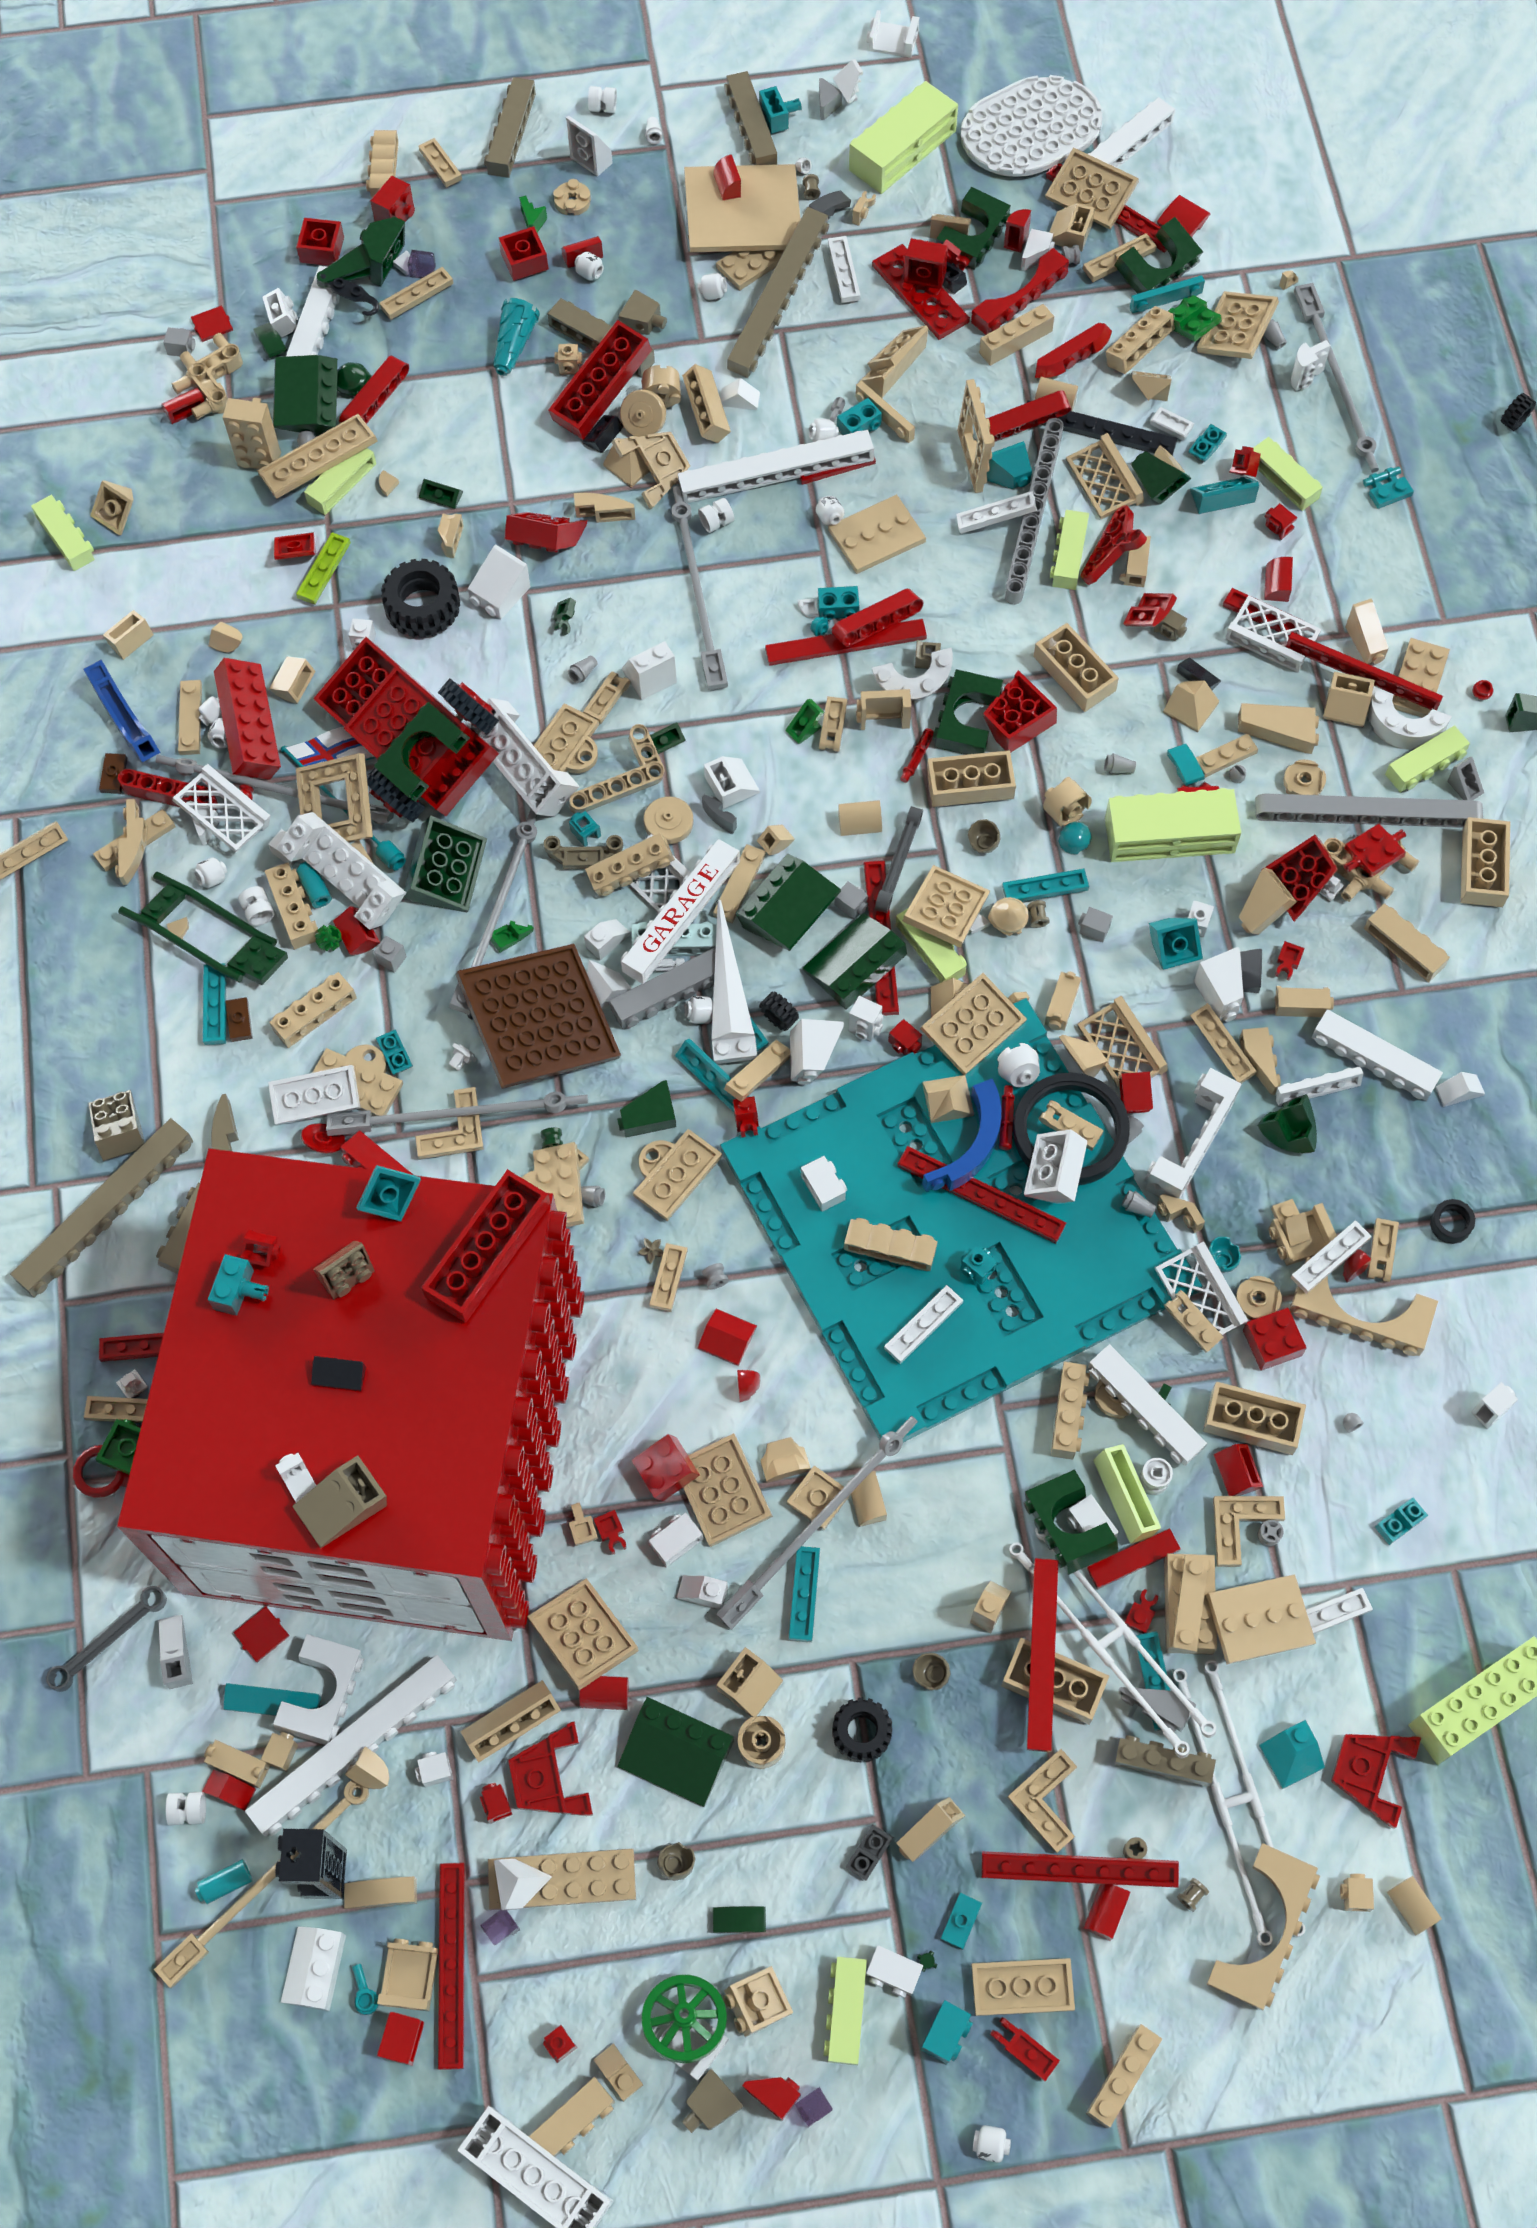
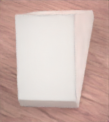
M739 378L721 389L720 399L723 407L758 409L760 392L743 379Z
M197 808L199 815L210 816L209 809ZM212 809L213 816H218L217 811ZM192 817L202 845H207L213 834ZM213 821V826L217 828L220 821Z
M1460 1072L1436 1086V1091L1443 1107L1484 1096L1485 1094L1477 1075Z

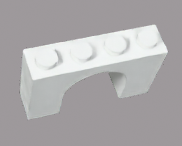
M306 1634L298 1656L300 1662L331 1673L337 1681L336 1692L326 1705L317 1709H306L281 1702L273 1725L277 1731L326 1745L339 1734L340 1726H337L340 1717L344 1718L348 1704L345 1702L348 1694L352 1695L356 1686L354 1677L356 1672H361L364 1659L362 1658L361 1650Z

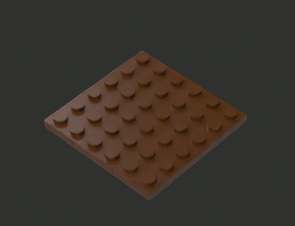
M575 944L457 971L456 978L502 1089L620 1058L621 1053Z

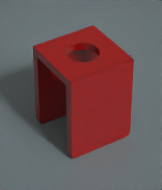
M1150 1071L1121 1074L1119 1076L1120 1097L1127 1110V1114L1149 1112L1152 1110L1153 1099Z
M390 2012L377 2056L413 2066L425 2024L424 2021Z

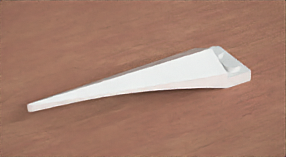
M720 899L718 900L712 1018V1046L714 1062L716 1064L753 1060L757 1057L756 1038Z

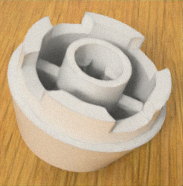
M1019 1043L1020 1047H1015L1011 1050L1008 1047L1001 1052L998 1057V1073L1013 1086L1025 1087L1033 1083L1039 1076L1038 1053L1031 1046Z

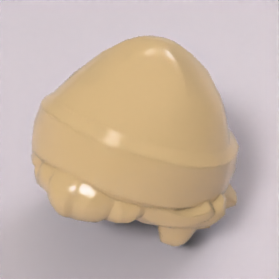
M1003 898L992 906L987 918L993 927L1001 933L1011 936L1015 933H1022V929L1028 923L1029 915L1025 904L1020 900Z

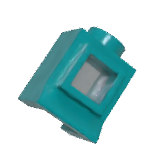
M586 810L582 813L577 812L570 818V831L584 847L588 846L587 837L594 833L597 838L601 837L600 826L591 818Z

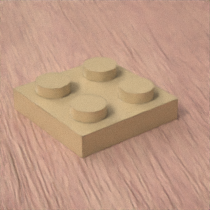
M813 1466L787 1500V1504L812 1522L844 1486L816 1466ZM849 1496L820 1526L822 1530L826 1529Z

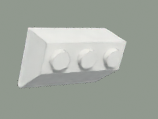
M1071 1129L1037 1134L1024 1195L1057 1204L1074 1202L1087 1140Z
M298 1926L281 2003L330 2011L346 1939L344 1933Z

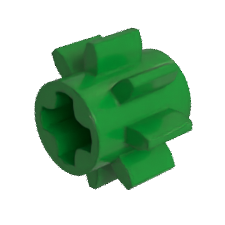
M323 925L317 930L318 934L315 937L319 948L325 951L329 949L334 951L340 946L339 942L342 939L338 928L332 925L328 927Z

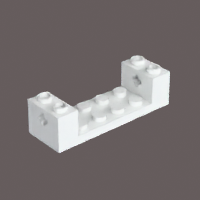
M489 698L486 703L493 708L491 712L499 722L488 735L470 722L468 726L500 753L493 763L535 814L555 817L570 799V796L576 792L579 785L568 772L552 769L514 723L520 715L508 701Z
M314 812L298 815L276 847L291 862L304 859L355 903L359 910L354 917L369 930L384 925L406 895V892Z
M1212 1068L1209 1069L1207 1074L1202 1073L1194 1091L1197 1095L1195 1103L1212 1111L1209 1120H1206L1199 1138H1196L1189 1155L1185 1157L1181 1166L1162 1156L1159 1157L1157 1162L1152 1161L1144 1179L1147 1182L1146 1191L1158 1197L1162 1194L1179 1199L1182 1197L1232 1108L1242 1085L1241 1083Z
M487 2107L457 2150L556 2228H596L613 2203V2200L581 2178L514 2126L511 2121L493 2107Z

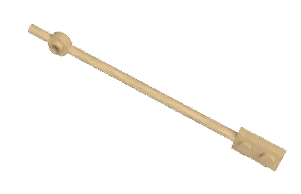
M353 1780L348 1782L344 1789L345 1797L312 1829L325 1830L351 1804L361 1805L366 1802L369 1797V1788ZM356 1789H361L359 1797H354L353 1795ZM296 1851V1854L291 1855L290 1858L294 1860L299 1853ZM276 1864L198 1939L191 1933L154 1969L169 1988H173L209 1953L204 1946L276 1877Z

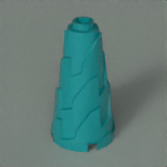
M510 298L508 303L507 299H505L501 307L500 328L493 366L496 369V373L502 376H506L511 373L512 369L514 370L519 355L522 353L535 324L539 320L540 312L537 307L533 311V304L522 299Z

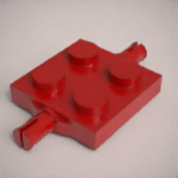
M1380 824L1370 828L1345 844V850L1352 856L1353 860L1345 864L1344 869L1349 873L1356 867H1360L1371 877L1405 857L1406 851L1398 844V841L1406 837L1405 831L1403 832V829L1391 835Z

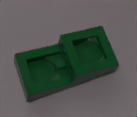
M270 322L253 329L255 336L261 342L269 358L287 351L281 337Z
M764 1906L713 1907V1933L744 1934L766 1932V1907Z

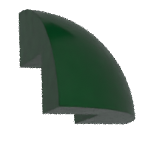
M1307 1094L1283 1103V1108L1275 1112H1269L1257 1125L1262 1134L1281 1149L1295 1153L1315 1152L1317 1143L1316 1122Z

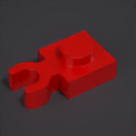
M946 239L943 244L948 245L947 262L950 264L954 263L958 269L963 271L969 264L970 259L960 254L961 250Z
M1284 941L1277 963L1281 965L1276 970V977L1279 976L1281 971H1285L1288 974L1286 980L1289 981L1293 974L1292 968H1298L1305 948Z
M615 1510L594 1518L602 1541L610 1540L608 1546L612 1554H615L613 1546L616 1543H620L624 1550L627 1549L625 1540L619 1537L620 1534L624 1533V1530Z
M1146 1589L1140 1594L1141 1604L1134 1602L1125 1620V1624L1128 1627L1142 1634H1146L1155 1615V1612L1150 1610V1607L1155 1606L1158 1601V1595H1155L1152 1601H1147L1145 1599Z

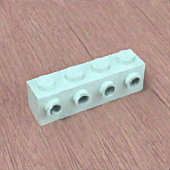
M711 922L691 924L666 956H699L715 948L717 924H712ZM648 923L632 924V947L635 939L638 936H642Z

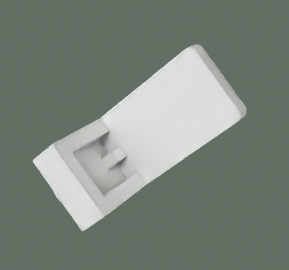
M299 1453L286 1455L279 1461V1464L275 1465L296 1503L316 1487Z

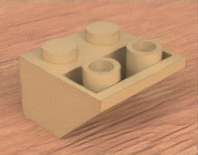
M1076 203L1057 211L1049 232L1053 233L1052 242H1055V245L1067 246L1068 248L1078 245L1082 252L1093 224L1095 208Z
M1334 671L1329 686L1323 719L1363 727L1375 680Z
M745 1647L717 1683L716 1687L718 1692L751 1717H755L781 1685L783 1679L761 1658Z

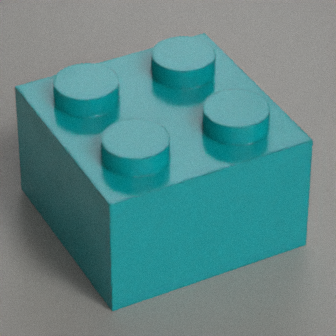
M944 2000L920 2050L946 2065L950 2060L955 2061L962 2048L958 2042L961 2036L967 2037L973 2022L969 2021L972 2014Z

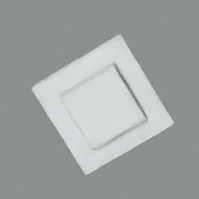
M1333 875L1319 893L1332 901L1344 888V885L1340 883L1339 878Z
M453 1044L455 1048L453 1054L455 1055L449 1064L459 1071L465 1063L469 1064L471 1061L475 1062L477 1060L473 1056L474 1053L461 1044Z
M135 1369L116 1382L127 1398H134L148 1388Z

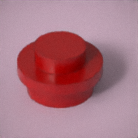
M1487 680L1476 682L1472 689L1474 696L1480 700L1489 699L1494 691L1492 684Z

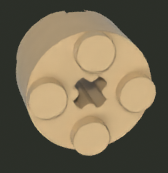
M655 365L643 372L641 379L642 389L656 393L662 399L665 408L680 403L679 372L671 366L660 368V365Z
M1066 777L1055 788L1051 787L1045 792L1044 796L1046 799L1043 808L1062 827V825L1065 826L1068 823L1079 821L1084 816L1082 811L1085 807L1089 809L1092 799L1074 780Z
M768 1716L751 1717L739 1729L737 1738L738 1750L742 1759L748 1765L758 1769H765L775 1765L782 1758L786 1745L785 1734L782 1726L774 1718ZM766 1738V1745L757 1746V1739L763 1740Z

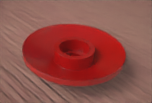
M322 1123L310 1124L301 1133L303 1143L310 1149L321 1153L339 1151L341 1149L340 1146L345 1143L344 1135L328 1136L326 1131L327 1124Z

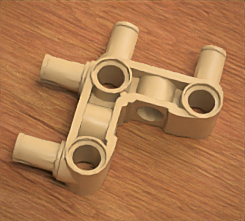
M221 333L213 337V342L219 349L200 360L195 361L188 351L183 352L180 355V360L187 368L186 376L171 383L177 394L190 387L199 389L205 401L191 408L196 420L211 412L224 413L228 398L223 386L217 383L216 379L227 373L231 374L243 364L238 346L228 343Z
M1329 838L1325 841L1324 846L1338 869L1336 872L1350 882L1341 892V897L1344 900L1350 902L1360 890L1373 889L1386 900L1391 896L1394 888L1380 879V876L1387 868L1373 877L1360 867H1356L1348 873L1344 869V865L1353 859L1345 850V843L1336 838ZM1401 840L1398 841V844L1405 850L1406 848L1402 845ZM1406 852L1405 857L1398 860V862L1412 872L1418 865L1419 860Z

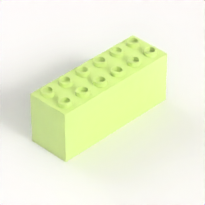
M924 81L920 86L915 87L908 96L903 97L896 106L891 107L884 116L879 117L872 126L866 128L860 136L851 141L849 145V171L880 194L884 193L956 132L958 104L927 81Z
M1220 788L1213 791L1198 790L1196 792L1179 791L1171 794L1156 793L1154 795L1137 794L1130 797L1115 796L1109 798L1104 818L1111 862L1235 853L1241 836L1234 789Z
M1534 1636L1408 1724L1417 1737H1421V1744L1437 1765L1537 1697L1536 1637Z

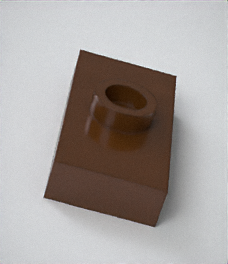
M105 753L99 786L101 793H122L118 774L126 769L128 759L126 754Z
M247 997L226 1000L231 1042L253 1039Z

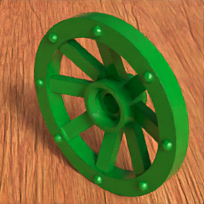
M676 1975L663 1980L652 1989L643 2006L642 2028L648 2044L658 2055L672 2062L691 2063L707 2057L718 2047L726 2030L727 2013L720 1993L711 1983L697 1976ZM684 1986L700 1990L689 2003L686 2002ZM677 1987L679 2003H673L662 1996V1994ZM707 1995L716 2007V2010H695ZM656 2002L672 2012L651 2018L652 2009ZM686 2012L688 2013V2017L682 2018L680 2017V2014ZM696 2019H718L714 2034L712 2035ZM672 2022V2026L660 2042L655 2036L652 2027ZM692 2028L707 2041L705 2045L693 2051L690 2038V2030ZM678 2030L682 2031L684 2052L668 2048Z

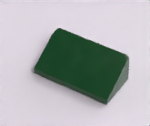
M423 479L418 498L456 509L463 491Z
M677 722L650 734L658 754L686 741ZM645 751L649 758L652 757L649 751Z

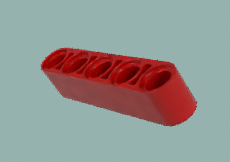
M392 355L389 356L341 413L339 424L356 414H359L367 424L407 376L409 364Z
M1060 390L986 419H989L990 435L994 436V441L996 442L1043 424L1049 419L1066 415L1071 411V407L1065 392Z
M904 589L838 621L832 628V635L844 646L849 647L917 614L922 609L924 602L911 589Z
M131 769L122 770L118 774V781L125 794L177 807L180 806L173 802V797L189 784ZM196 785V790L208 791V787ZM183 796L181 800L185 803L188 801L194 802V796ZM197 796V803H209V801L204 802L209 799V796ZM211 796L212 803L218 804L216 797Z

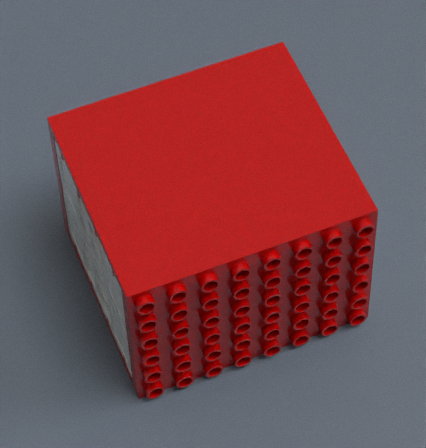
M208 1148L117 1527L183 1595L512 1641L514 1628L525 1629L528 1620L529 1601L525 1600V1590H521L523 1582L533 1583L536 1575L538 1556L533 1554V1544L530 1543L531 1536L542 1537L545 1525L546 1510L541 1509L542 1499L538 1497L539 1491L550 1492L553 1480L554 1466L549 1464L550 1453L546 1452L547 1447L557 1448L560 1441L562 1423L561 1420H557L558 1408L554 1407L555 1403H566L569 1377L565 1376L566 1364L562 1363V1361H573L577 1345V1334L573 1333L574 1321L570 1317L581 1318L584 1307L585 1293L580 1291L581 1276H577L578 1261H573L574 1245H570L571 1230L566 1228L567 1212L557 1211L553 1193H548L551 1205L465 1323L426 1299L421 1287L495 1186L418 1176L421 1178V1181L402 1221L363 1212L356 1208L374 1170ZM249 1229L254 1232L276 1236V1244L281 1246L278 1259H274L269 1267L250 1263L254 1269L250 1282L269 1286L268 1295L264 1294L267 1297L266 1300L261 1301L244 1296L237 1316L214 1310L208 1301V1297L224 1255L240 1258L246 1247V1243H242L243 1238ZM354 1240L361 1242L375 1271L368 1280L362 1283L358 1282L351 1287L348 1294L333 1299L319 1281L313 1269ZM258 1245V1249L268 1251V1247ZM314 1356L364 1362L366 1371L362 1391L311 1385ZM299 1453L317 1486L334 1470L354 1457L359 1456L387 1496V1506L320 1548L292 1506L296 1502L275 1465L279 1464V1461L284 1456ZM313 1562L325 1563V1564H332V1565H338V1567H336V1566H329V1565H322V1564H316V1563H313Z

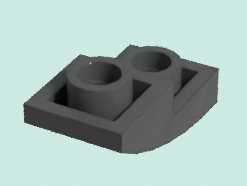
M840 190L818 198L809 204L808 207L822 212L829 217L834 215L835 209L850 207L851 199Z
M704 794L702 796L704 811L716 824L733 834L737 828V818L728 811L723 812L722 802L719 799Z
M872 1824L846 1868L867 1881L894 1837Z

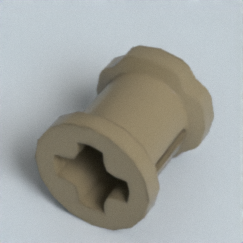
M808 174L802 180L805 186L804 197L807 200H816L821 195L818 188L819 178L815 174Z
M1033 901L1027 905V909L1031 913L1032 927L1041 928L1049 924L1050 920L1046 917L1045 901Z
M1139 1837L1131 1838L1123 1848V1854L1126 1858L1143 1859L1147 1853L1146 1842ZM1134 1844L1137 1845V1850L1141 1851L1136 1856L1133 1855V1850L1129 1849Z
M1192 1878L1190 1880L1191 1884L1182 1894L1179 1893L1177 1898L1186 1908L1194 1912L1197 1903L1204 1895H1208L1209 1890L1200 1881Z

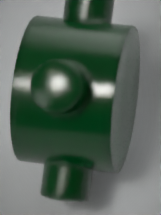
M932 1951L917 1956L920 1964L923 1965V1972L932 1967L936 1969L938 1965L935 1963L934 1952Z

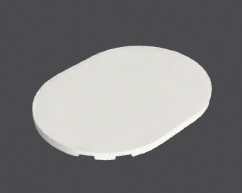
M1054 75L1038 78V76L1028 77L981 99L969 109V113L963 119L961 127L962 145L970 159L987 171L1013 177L1034 175L1065 161L1073 147L1084 151L1096 140L1102 125L1101 106L1096 96L1077 81L1071 82L1065 80L1064 77Z

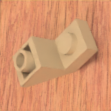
M1166 1194L1159 1196L1157 1210L1162 1217L1165 1216L1168 1222L1184 1215L1183 1220L1188 1228L1191 1227L1194 1233L1202 1230L1205 1221L1194 1203Z

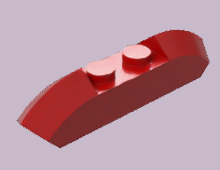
M1097 323L1037 360L1035 378L1058 376L1066 372V369L1072 368L1080 360L1087 359L1090 354L1099 352L1108 343L1112 330L1105 323Z

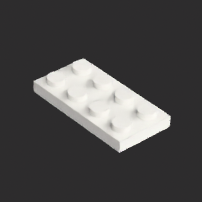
M353 1065L268 1082L275 1125L360 1109Z

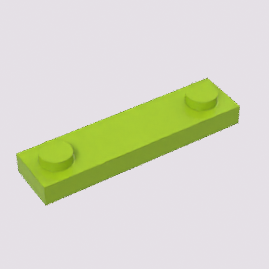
M333 532L330 534L296 593L298 599L314 605L317 603L351 544L349 538Z

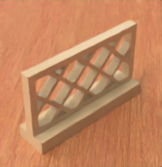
M1108 433L1102 435L1100 441L1066 457L1067 463L1100 519L1114 514L1121 506H1130L1134 503L1138 506L1144 503L1142 489ZM1098 448L1102 451L1100 458L1091 456L1092 451ZM1078 458L1085 459L1083 466L1075 465L1073 461ZM1089 460L1098 462L1096 469L1086 467ZM1102 463L1111 466L1109 473L1100 471ZM1084 472L1094 474L1092 481L1082 478ZM1097 475L1107 477L1105 484L1095 482ZM1110 478L1119 480V486H1109ZM1093 487L1103 489L1100 496L1091 493ZM1106 490L1116 492L1114 499L1104 497ZM1119 493L1126 494L1130 498L1124 502L1117 500ZM1101 502L1110 503L1111 507L1102 512L1100 505Z
M1122 996L1114 999V1003L1077 1024L1088 1042L1098 1045L1099 1039L1111 1041L1109 1051H1100L1103 1055H1107L1108 1062L1104 1067L1119 1089V1076L1123 1073L1138 1072L1140 1062L1151 1066L1153 1069L1150 1072L1151 1078L1168 1071L1166 1061ZM1113 1010L1117 1015L1116 1023L1104 1021L1105 1014ZM1090 1023L1100 1024L1097 1034L1088 1033L1085 1026ZM1102 1025L1114 1027L1112 1037L1100 1035ZM1117 1028L1127 1030L1129 1033L1127 1040L1115 1038ZM1114 1042L1126 1045L1124 1054L1112 1052ZM1129 1045L1139 1048L1138 1058L1126 1055ZM1110 1056L1122 1058L1120 1069L1109 1065ZM1125 1059L1137 1062L1135 1072L1123 1069Z

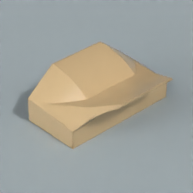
M442 514L438 527V532L442 539L441 548L445 556L449 558L455 557L464 527L461 514Z
M791 1437L768 1443L765 1455L760 1460L766 1483L811 1470L805 1448L799 1446Z

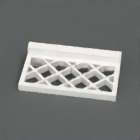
M1248 596L1236 618L1228 627L1225 639L1298 673L1306 657L1286 647L1288 635L1294 632L1303 636L1302 631L1308 630L1314 633L1313 637L1308 639L1316 641L1321 629ZM1249 604H1252L1259 611L1249 614L1247 607ZM1274 614L1277 620L1267 622L1265 615ZM1261 616L1263 623L1254 625L1251 618ZM1247 619L1250 627L1244 628L1237 624L1239 621ZM1291 622L1295 628L1285 630L1283 623ZM1279 624L1282 632L1272 634L1270 626ZM1266 628L1268 635L1261 636L1257 634L1256 630ZM1284 636L1286 644L1280 645L1275 642L1274 638Z
M209 764L205 765L202 768V772L173 797V802L235 853L261 829L264 831L269 826L271 815ZM202 781L208 786V791H197L196 785ZM185 795L194 796V803H185L181 798ZM197 796H209V803H197ZM211 796H221L224 799V804L212 803ZM197 808L209 809L210 816L199 815ZM212 809H224L225 816H213ZM227 809L238 810L240 817L228 816ZM213 821H225L226 829H216L213 826ZM228 822H240V829H228ZM243 822H252L256 827L253 830L243 829ZM229 834H241V840L235 844L229 839Z
M675 857V860L665 867L666 875L654 876L655 870L651 871V876L639 877L635 879L636 884L634 882L630 884L657 913L663 905L666 906L668 894L678 890L668 889L669 880H678L681 887L685 876L691 874ZM640 880H651L650 890H641L639 888ZM654 880H665V889H654ZM653 894H664V903H654Z
M1204 1241L1155 1267L1172 1300L1176 1298L1175 1290L1177 1285L1189 1288L1187 1293L1189 1299L1192 1289L1204 1293L1201 1304L1192 1303L1200 1308L1201 1313L1203 1309L1215 1312L1212 1325L1217 1330H1220L1219 1332L1222 1335L1248 1321ZM1192 1254L1196 1261L1194 1270L1182 1266L1184 1257ZM1180 1260L1179 1265L1174 1264V1262ZM1167 1266L1178 1268L1175 1280L1166 1278L1162 1269ZM1181 1270L1193 1273L1190 1285L1178 1281ZM1196 1274L1204 1276L1207 1280L1205 1289L1193 1286ZM1207 1294L1216 1296L1218 1300L1216 1309L1204 1306ZM1180 1305L1178 1310L1182 1313L1186 1308ZM1218 1314L1227 1316L1231 1325L1226 1328L1215 1326Z

